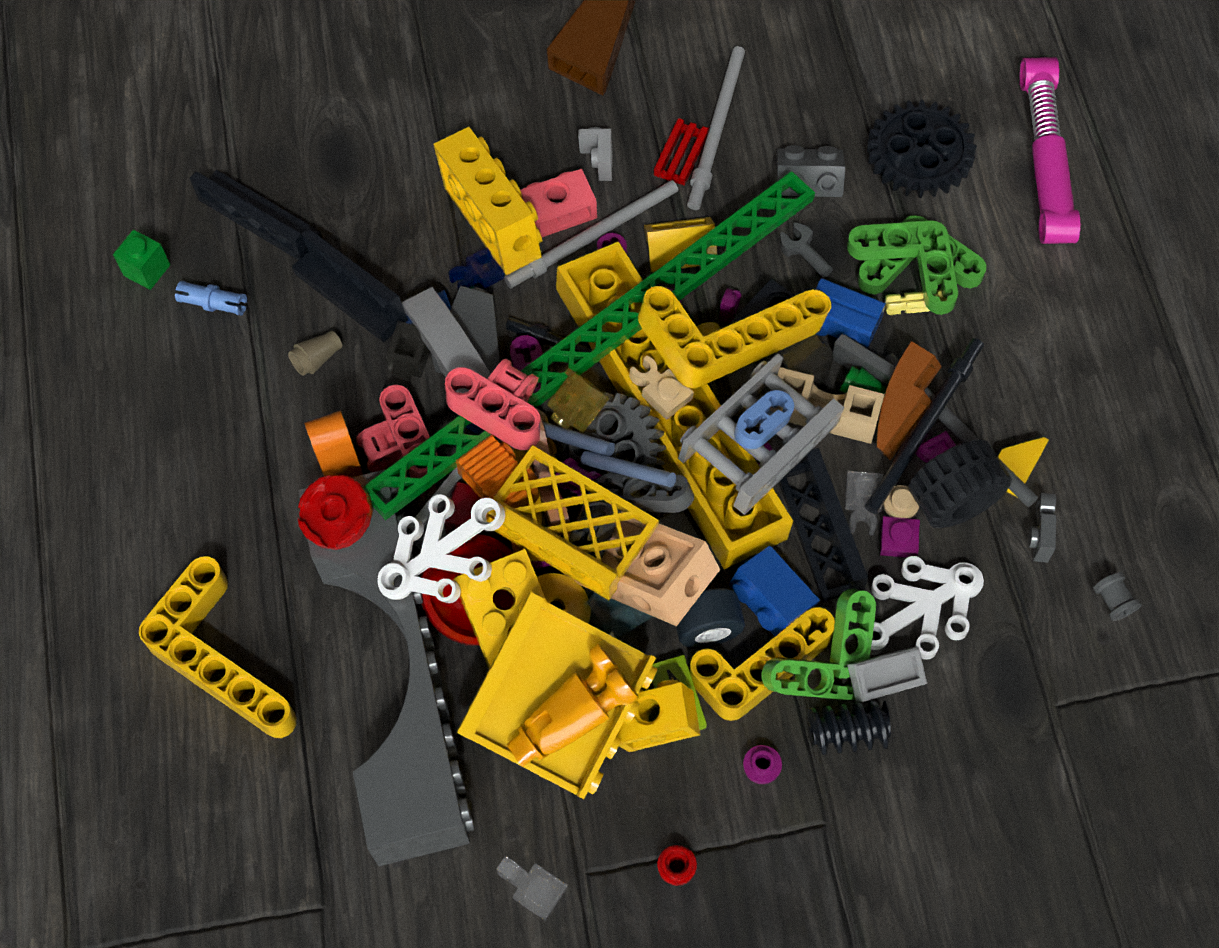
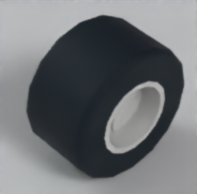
M725 588L704 590L676 626L679 641L687 647L701 648L727 642L742 633L745 622L738 596L734 591Z

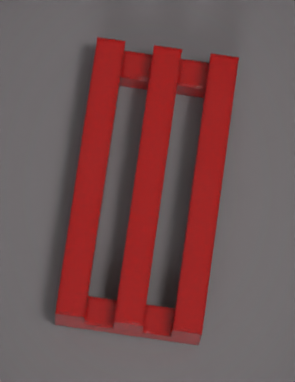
M678 118L654 168V176L669 181L673 180L675 183L685 186L707 139L709 128L702 126V129L696 128L697 124L690 122L689 125H686L683 119ZM681 133H684L685 135L677 149V152L669 166L668 171H665L664 169L680 138ZM692 136L696 137L697 139L680 175L675 174Z

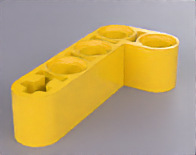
M820 607L811 608L735 670L715 650L702 649L696 652L690 663V676L695 689L721 718L729 721L740 719L773 692L768 690L763 682L752 678L751 673L755 670H763L764 665L772 658H786L779 652L783 647H791L797 651L798 656L791 659H814L831 642L835 628L834 617L826 609ZM810 627H812L815 631L809 635ZM819 627L823 628V633L820 630L816 629H818ZM703 665H709L715 668L717 672L711 677H705L700 675L697 669ZM785 671L777 672L776 680L789 679L794 674ZM727 693H735L740 696L742 701L737 705H729L723 701L722 696Z

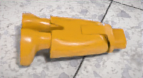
M599 643L589 651V657L593 665L591 674L583 680L575 672L525 721L524 725L527 730L520 726L517 728L519 735L507 743L510 751L522 767L535 757L542 760L549 754L557 752L609 720L607 712L619 705L632 704L639 698L624 674Z

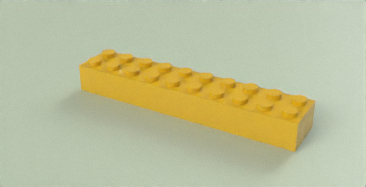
M618 241L558 266L556 290L578 327H581L643 280ZM632 303L629 306L628 312H639L642 303ZM607 322L602 326L603 332L617 333L622 329V323ZM643 329L599 361L618 393L626 395L628 398L632 397L640 400V405L651 409L648 416L659 419L653 429L664 431V435L657 439V444L666 446V450L658 452L657 458L665 461V464L662 465L665 471L673 472L675 475H682L688 480L694 493V500L688 507V510L724 569L760 553L768 546H775L788 539L793 520L773 488L744 515L733 506L738 491L735 489L737 486L697 451L684 463L678 459L682 447L680 439L684 433L693 425L698 428L721 406L708 384L698 388H690L694 392L693 399L666 420L642 397V391L645 386L634 384L629 377L630 368L633 366L641 373L649 372L642 365L643 359L646 356L655 360L657 371L660 374L670 369ZM588 342L592 350H594L596 343ZM721 429L708 440L712 446L746 474L750 472L754 475L760 469L754 457Z

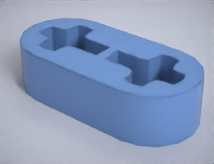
M780 390L770 391L739 417L734 431L735 440L738 444L747 449H757L779 432L789 422L794 411V402L790 395ZM779 405L783 408L782 411L777 410L771 416L768 415L770 407L776 408ZM758 423L760 424L758 433L754 431L749 434L745 431L746 427L752 429Z

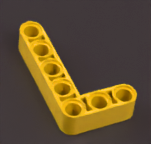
M655 286L648 289L644 295L638 313V322L676 379L687 388H698L815 335L820 331L831 309V301L820 290H808L703 337L676 296L665 287Z
M209 556L196 558L142 621L139 627L140 639L154 656L269 736L274 738L288 736L295 729L297 722L295 712L288 701L192 635L193 631L224 595L228 587L227 577L215 559ZM215 574L210 582L200 583L205 575ZM191 602L190 607L186 611L177 612L178 607L182 603ZM167 631L165 638L158 642H153L157 633ZM196 650V654L191 660L187 662L181 661L186 652ZM219 670H225V675L221 680L210 682L212 674ZM247 690L255 691L252 699L247 702H239L242 693ZM274 711H285L280 721L276 723L268 722L269 716Z

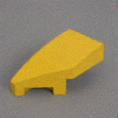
M1043 437L1001 450L998 458L1026 484L1049 439ZM1008 488V490H1007L1006 492L1009 493V494H1011V495H1013V496H1015L1016 498H1018V497Z

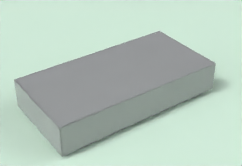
M911 647L847 664L856 702L868 701L927 684L919 647Z

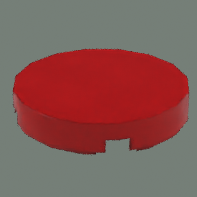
M328 475L320 477L308 486L300 498L298 506L300 518H298V524L305 537L321 548L338 550L349 547L363 536L370 525L373 513L371 497L364 486L349 476L336 475L331 477Z

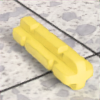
M937 290L936 296H939L940 301H946L947 298L943 297L942 290ZM923 292L904 293V297H901L900 294H889L885 297V310L889 315L901 314L902 310H905V313L930 311L925 305Z

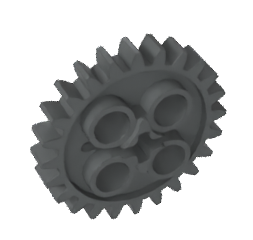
M603 393L602 399L591 396L590 406L581 402L578 404L580 415L568 414L572 421L571 426L561 425L563 428L614 443L615 450L610 457L629 461L630 452L634 449L635 457L632 461L634 463L655 468V465L665 464V461L657 458L658 452L666 450V446L657 444V439L664 435V431L653 429L659 419L648 416L651 409L640 405V400L628 398V396L617 393L616 396ZM618 420V428L613 434V424ZM556 441L564 446L563 451L555 454L556 458L563 459V461L572 458L579 462L580 467L589 472L596 471L602 475L605 471L590 466L587 467L581 463V456L585 449ZM643 488L642 490L649 491L650 488ZM570 490V493H569V494H570L571 496H574V497L578 496V494H576V493H574V492H572V491ZM640 491L634 495L635 498L641 497Z

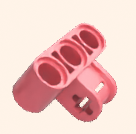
M503 359L487 379L465 367L455 368L447 374L445 378L446 402L453 412L518 450H529L532 445L536 446L540 440V414L535 407L527 403L537 385V376L534 374L528 376L514 368L512 362L508 359ZM466 388L469 390L466 393L455 392L457 389ZM490 406H496L500 408L498 411L490 412L486 410V408ZM521 424L531 426L527 430H520L516 427Z
M402 385L388 386L380 394L379 401L385 421L364 429L356 437L357 444L366 453L368 458L367 467L370 472L387 470L430 438L410 392ZM395 404H404L400 409H390ZM407 433H418L414 438H403ZM413 465L408 469L410 478H422L427 474L428 467L421 469Z

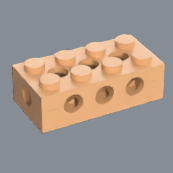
M636 519L620 521L624 538L640 535L646 526ZM659 524L618 582L617 590L611 599L677 626L720 571V568L706 541ZM616 526L610 540L619 539ZM632 545L626 546L627 552L629 551ZM621 547L606 549L601 561L616 569L623 559Z

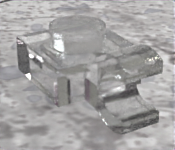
M505 856L496 869L500 877L518 888L513 895V899L545 921L568 888L567 884L536 863L528 873L513 860Z

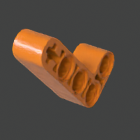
M341 410L304 423L324 476L346 475L351 478L363 475Z

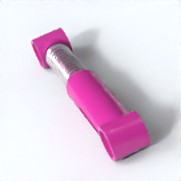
M1057 57L1022 58L1019 74L1020 88L1022 91H1027L1029 95L1035 140L1032 144V153L1040 209L1039 239L1041 244L1077 243L1080 236L1079 211L1074 209L1066 143L1060 134L1054 91L1057 89L1059 82V62Z

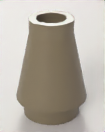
M329 331L324 335L294 344V349L288 353L289 359L299 374L303 376L307 373L314 374L335 352L342 349V342L334 331Z

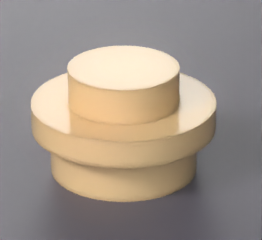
M904 485L894 486L883 503L884 510L890 517L911 519L919 509V505L909 491L908 486Z

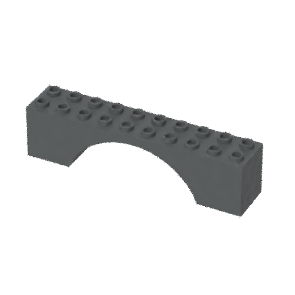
M385 470L351 478L365 486ZM384 487L376 495L386 505L397 497L398 488ZM307 488L298 490L300 498ZM372 506L373 513L369 527L363 536L351 546L338 550L325 549L309 539L308 544L311 558L323 584L342 587L367 598L379 606L394 621L407 640L410 675L405 702L399 718L381 747L367 762L353 771L367 849L377 865L383 866L470 844L468 832L474 830V824L466 797L460 798L459 795L466 793V788L458 760L452 761L453 757L458 756V751L450 723L444 724L445 721L450 720L446 698H444L443 690L440 686L443 685L434 654L435 647L432 633L428 626L427 615L422 606L421 593L411 592L403 599L393 600L384 596L378 587V574L386 564L393 562L399 538L398 524L402 518L406 517L403 507L385 521ZM411 551L410 561H411L412 559H414L412 551ZM401 574L394 579L395 587H399L402 583L403 577Z

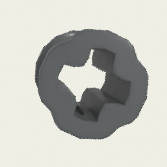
M1122 572L1102 579L1093 587L1095 593L1101 594L1111 611L1109 617L1112 621L1127 617L1142 606L1139 599L1132 597L1123 582L1125 576Z

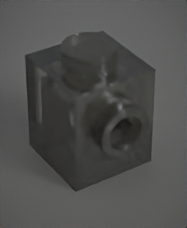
M816 334L778 351V354L783 357L780 367L814 376L815 386L822 384L830 376L834 359L833 353L826 342H821Z

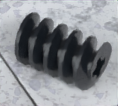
M885 700L881 709L876 701H869L866 712L862 704L856 702L852 706L851 714L845 704L838 705L836 715L830 706H824L820 717L814 707L808 708V727L812 747L818 745L822 755H827L830 743H833L838 754H842L844 742H848L852 751L857 752L860 740L864 741L868 751L873 750L875 739L880 740L883 749H888L891 725L889 710Z

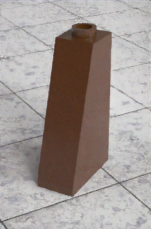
M584 0L547 48L548 69L603 96L607 90L635 0Z

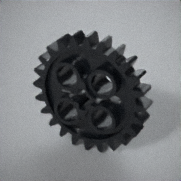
M908 100L905 109L895 104L893 113L886 110L883 111L882 120L876 119L874 128L870 129L867 152L869 153L868 163L875 164L873 173H883L881 181L883 184L893 181L892 190L894 192L901 186L905 187V196H909L912 190H917L918 197L922 198L924 191L929 190L932 197H936L938 188L947 194L951 184L959 187L961 179L967 178L970 168L973 167L977 145L973 144L975 134L967 133L970 124H959L960 113L951 117L949 116V106L940 111L937 110V102H934L928 108L924 100H920L918 107H914L911 101Z

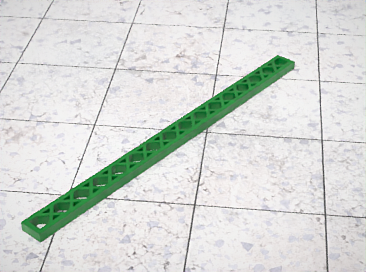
M792 171L522 369L521 372L528 376L530 374L537 376V383H541V389L536 393H532L527 403L537 408L640 331L642 327L638 322L639 312H628V309L634 302L642 303L648 289L657 286L659 283L674 284L672 293L680 301L814 200L815 192ZM790 187L800 197L797 199L782 198V192ZM759 209L775 210V215L773 217H757V211ZM735 227L750 228V234L747 236L732 235V229ZM709 246H725V252L722 255L706 254ZM685 264L700 265V271L696 274L681 273V267ZM607 322L622 323V329L617 333L603 332L602 326ZM580 342L596 343L595 349L590 353L575 352V346ZM553 362L569 363L568 369L563 373L548 372V366ZM493 406L487 407L486 410L493 412ZM458 416L364 486L371 497L372 506L386 521L457 468V459L492 434L487 431L482 432L480 435L464 434L465 427L472 422L462 416ZM440 445H457L456 453L452 456H436V450ZM413 465L428 466L427 474L422 478L407 477L408 469ZM384 487L398 488L397 497L386 505L376 495Z

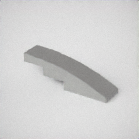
M433 287L401 302L405 313L419 330L422 341L436 358L439 368L445 377L451 370L458 367L471 369L486 379L490 376L491 373ZM460 388L456 390V392L458 393H466L469 391L466 388Z

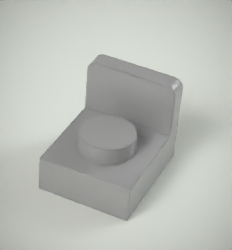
M598 127L579 129L580 153H591L592 168H598L599 181H612L613 145L611 129Z

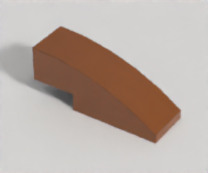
M912 341L900 358L889 381L879 417L877 448L890 460L932 402L924 391L942 367L935 355Z

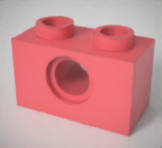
M582 168L573 172L561 173L555 178L541 183L535 182L526 188L520 189L523 201L525 203L530 201L536 210L538 220L535 221V225L542 237L597 219V201Z

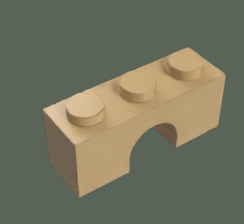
M782 367L779 368L777 376L815 407L821 406L824 408L833 398L845 407L836 427L829 433L872 443L884 394L849 385L848 392L845 394H829L821 391L814 385V376ZM778 405L776 408L770 407V410L774 413L777 410L782 411L783 408ZM794 409L789 422L805 426L807 418Z

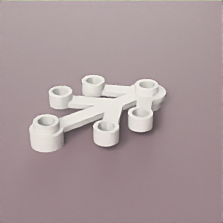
M438 494L433 496L428 505L430 516L421 553L411 561L413 541L418 540L423 535L424 525L419 519L412 516L402 518L398 524L399 538L393 562L386 564L378 574V587L381 593L393 600H400L407 597L411 592L436 596L438 600L445 603L455 602L461 593L457 582L447 578L436 582L417 577L429 567L466 574L469 578L478 582L487 580L492 573L489 561L481 557L467 559L448 554L481 531H494L498 529L505 520L503 506L491 498L478 500L472 507L471 519L441 539L445 519L453 514L455 505L445 495ZM441 501H445V510L441 513H438V504ZM495 510V519L492 522H487V513ZM414 522L415 530L412 534L408 535L406 528L410 523ZM478 563H482L484 566L483 572L475 576L474 567ZM401 574L403 577L402 583L399 587H395L394 579ZM450 584L452 592L448 597H444L443 589L446 585Z
M910 556L904 560L901 568L903 577L909 581H917L921 578L943 584L942 586L931 591L894 583V580L885 574L874 578L871 586V592L874 597L880 600L892 598L912 602V604L882 623L874 622L873 631H877L881 638L879 640H872L870 655H877L883 652L887 646L889 636L924 615L921 635L915 644V647H919L922 659L933 658L939 649L936 634L941 604L954 597L952 617L947 621L945 632L952 640H962L965 638L970 628L969 622L966 619L969 598L979 594L984 582L981 571L970 563H958L950 569L925 565L924 561L917 556ZM914 564L920 571L918 573H911L908 571L907 566ZM966 575L970 577L971 583H962L959 580V576ZM878 583H885L889 586L890 590L882 592L876 585ZM951 624H961L964 631L960 633L953 631ZM922 642H929L932 644L933 650L926 652L921 648L920 644Z

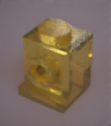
M568 368L565 372L568 376L547 404L554 411L550 418L566 430L573 426L584 433L610 398L588 379Z

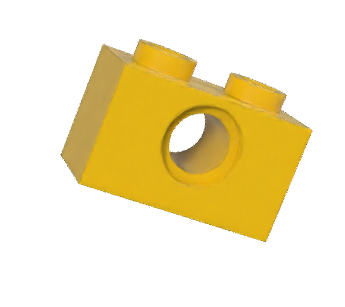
M678 680L662 681L657 684V688L647 691L640 689L638 693L639 698L636 700L640 704L630 724L623 722L617 734L618 737L622 738L619 747L628 752L699 736L700 729L694 692ZM660 706L658 717L649 722L651 710Z

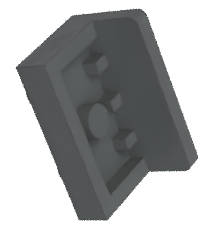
M797 145L777 148V182L792 171L815 192L814 197L843 196L846 167L843 150L832 146H822L818 149H804ZM790 187L782 192V196H799Z

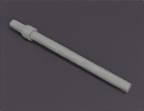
M739 46L734 47L732 50L699 166L692 174L690 181L692 190L687 203L688 208L692 210L700 209L705 190H708L713 177L711 168L745 55L744 48Z
M673 180L667 182L541 255L542 258L504 277L507 286L511 289L530 277L537 278L546 273L549 266L677 193L678 187Z

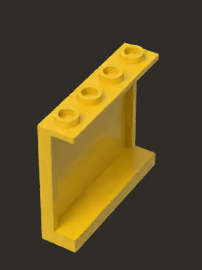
M531 592L464 716L457 733L520 765L507 746V743L519 735L517 728L520 726L527 730L524 725L525 721L575 672L583 680L591 674L593 665L589 657V651L597 643L602 646L637 694L641 687L648 689L654 679L657 668L652 665L656 657L646 655L546 602L544 598ZM634 701L629 705L616 706L607 712L609 720L561 750L549 754L542 760L535 757L524 768L582 799L585 798L587 792L593 795L604 775L599 769L605 757L613 758L622 739L617 734L623 722L630 724L640 703Z

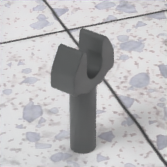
M799 223L793 224L792 232L800 239L798 241H792L784 232L780 233V248L786 257L800 254L823 278L833 271V268L810 245L813 231L808 226Z

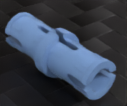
M180 281L176 286V290L188 292L183 294L175 293L177 302L202 306L205 311L213 312L217 309L241 316L247 307L239 305L240 302L247 303L246 294L220 290L217 285L209 284L205 287Z

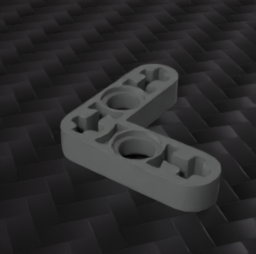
M617 473L604 474L594 481L644 512H681L687 509L694 500L693 490L688 480L682 475H676V482L672 487ZM650 488L646 495L639 498L634 497L639 490ZM604 500L588 503L592 518L602 515H613L611 504ZM584 504L576 522L587 520ZM615 523L594 526L597 543L610 541L616 526ZM589 528L573 530L570 534L569 542L577 547L592 544ZM606 550L599 551L601 559ZM594 552L588 553V554L592 555L593 557H595V553H594Z

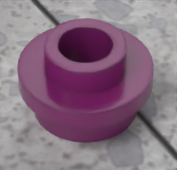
M758 745L746 753L743 769L751 781L758 784H768L779 776L782 769V760L778 752L772 747ZM759 758H765L769 761L770 766L767 769H760L756 766L755 762Z

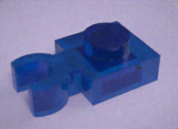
M488 248L467 257L466 267L457 266L448 272L451 283L463 280L457 283L458 290L460 286L470 289L474 288V285L477 283L486 288L507 276L501 266L497 264Z

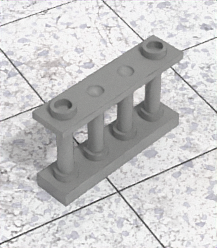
M779 354L768 363L766 361L759 363L753 370L751 379L698 428L694 425L691 426L680 439L682 447L678 459L684 463L697 451L737 485L735 489L738 491L733 506L744 515L836 427L845 408L834 398L824 408L812 405L777 376L783 357ZM766 386L772 391H784L793 399L794 409L807 418L805 421L807 424L801 430L797 427L792 429L786 424L776 434L784 440L782 443L784 446L778 452L775 450L769 451L764 446L757 449L742 447L760 462V469L754 475L750 472L747 474L708 442L721 429L738 444L734 436L736 423L732 418L743 407L748 410L758 401L755 396ZM769 410L768 415L771 416L773 412Z

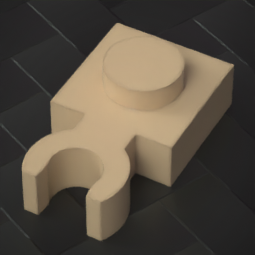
M649 356L644 357L642 364L649 372L641 373L634 366L630 368L629 377L631 381L638 386H645L642 391V397L666 420L693 399L694 392L690 388L683 386L670 369L660 374L657 371L655 360Z

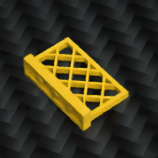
M533 445L493 498L505 510V520L498 529L494 530L495 532L608 601L616 592L618 582L659 525V520ZM534 460H537L548 467L550 477L529 481L527 469ZM554 471H556L557 473H559V474H561V475H556V476H555ZM523 476L524 482H519V480ZM572 481L580 486L581 496L560 499L557 484ZM552 485L555 501L533 504L531 489ZM585 489L591 492L592 494H586ZM526 490L529 506L512 508L504 503V500L510 493ZM604 500L611 504L613 515L592 518L588 503ZM584 504L587 520L565 524L562 507ZM557 508L561 525L545 528L537 522V512ZM491 510L487 513V522H492L495 519L496 511ZM526 514H531L532 519L527 517ZM636 519L646 525L640 535L624 538L620 521ZM615 523L619 539L597 543L594 526ZM589 528L592 544L577 547L569 542L568 531ZM558 533H563V538L560 537V536L557 535V534H558ZM632 545L629 551L627 552L626 546ZM621 547L623 559L616 569L601 561L599 551ZM594 552V553H595V557H593L592 555H590V554H588V553Z

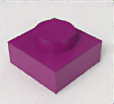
M883 516L880 555L903 558L918 556L920 520Z

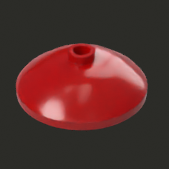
M477 534L448 555L467 559L481 557L491 563L514 552L497 539ZM478 563V564L474 567V569H477V568H479V567H482L483 564H482V563ZM429 567L421 573V578L438 582L444 578L453 580L462 574ZM450 584L446 585L443 589L444 597H448L452 592ZM498 590L493 595V603L500 610H508L512 607L513 597L506 590ZM421 593L423 609L430 622L440 633L455 642L479 646L460 597L453 603H445L438 600L436 596Z

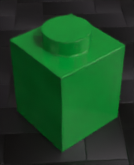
M134 229L113 254L123 276L149 290L154 287L170 267L161 244Z

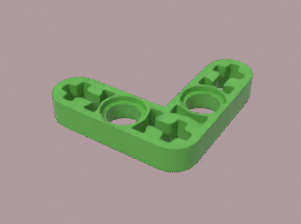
M914 215L906 218L903 222L929 220H927L924 217ZM928 234L926 237L930 239L931 251L935 248L936 239H933L932 235ZM948 234L953 264L956 261L954 271L957 284L964 288L977 287L983 281L986 272L985 261L978 254ZM892 235L888 238V241L894 246H903L907 243L906 239L900 235ZM915 257L902 258L898 261L890 259L866 260L859 269L857 280L859 288L867 294L875 295L883 292ZM933 261L928 263L941 273L946 270L945 266L940 262ZM881 265L883 269L880 272L879 279L868 280V275H875ZM971 267L976 270L975 273H964V269L968 270Z
M937 221L873 224L857 226L851 230L847 250L853 258L865 261L917 257L926 307L931 312L940 315L947 314L953 310L958 298V288L949 236L946 227L942 223ZM931 234L933 239H936L935 250L930 251L931 242L926 235ZM892 235H900L906 239L907 243L903 246H894L888 241V238ZM878 237H882L881 246H878ZM865 239V243L868 246L862 247L861 242H858V240ZM937 261L942 263L946 270L942 273H933L928 269L927 264ZM939 284H942V295L947 298L946 301H940L939 296H936Z
M848 589L844 591L837 602L830 662L781 657L772 658L764 665L761 673L764 686L768 690L784 695L854 700L852 683L845 686L835 684L834 677L847 679L850 677L847 664L870 659L876 613L874 597L864 590ZM853 603H861L860 610H852ZM849 622L860 623L859 628L849 626ZM851 634H855L858 638V647L854 653L848 654L845 649L846 639ZM817 668L821 673V681L816 688L811 689L807 678L809 673ZM783 671L795 674V681L790 679L776 680V674Z

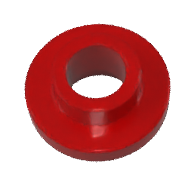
M673 845L662 851L658 858L657 868L659 875L665 882L679 886L688 883L694 877L697 862L691 850L681 845ZM674 860H680L684 863L685 867L681 872H673L669 867L670 863Z

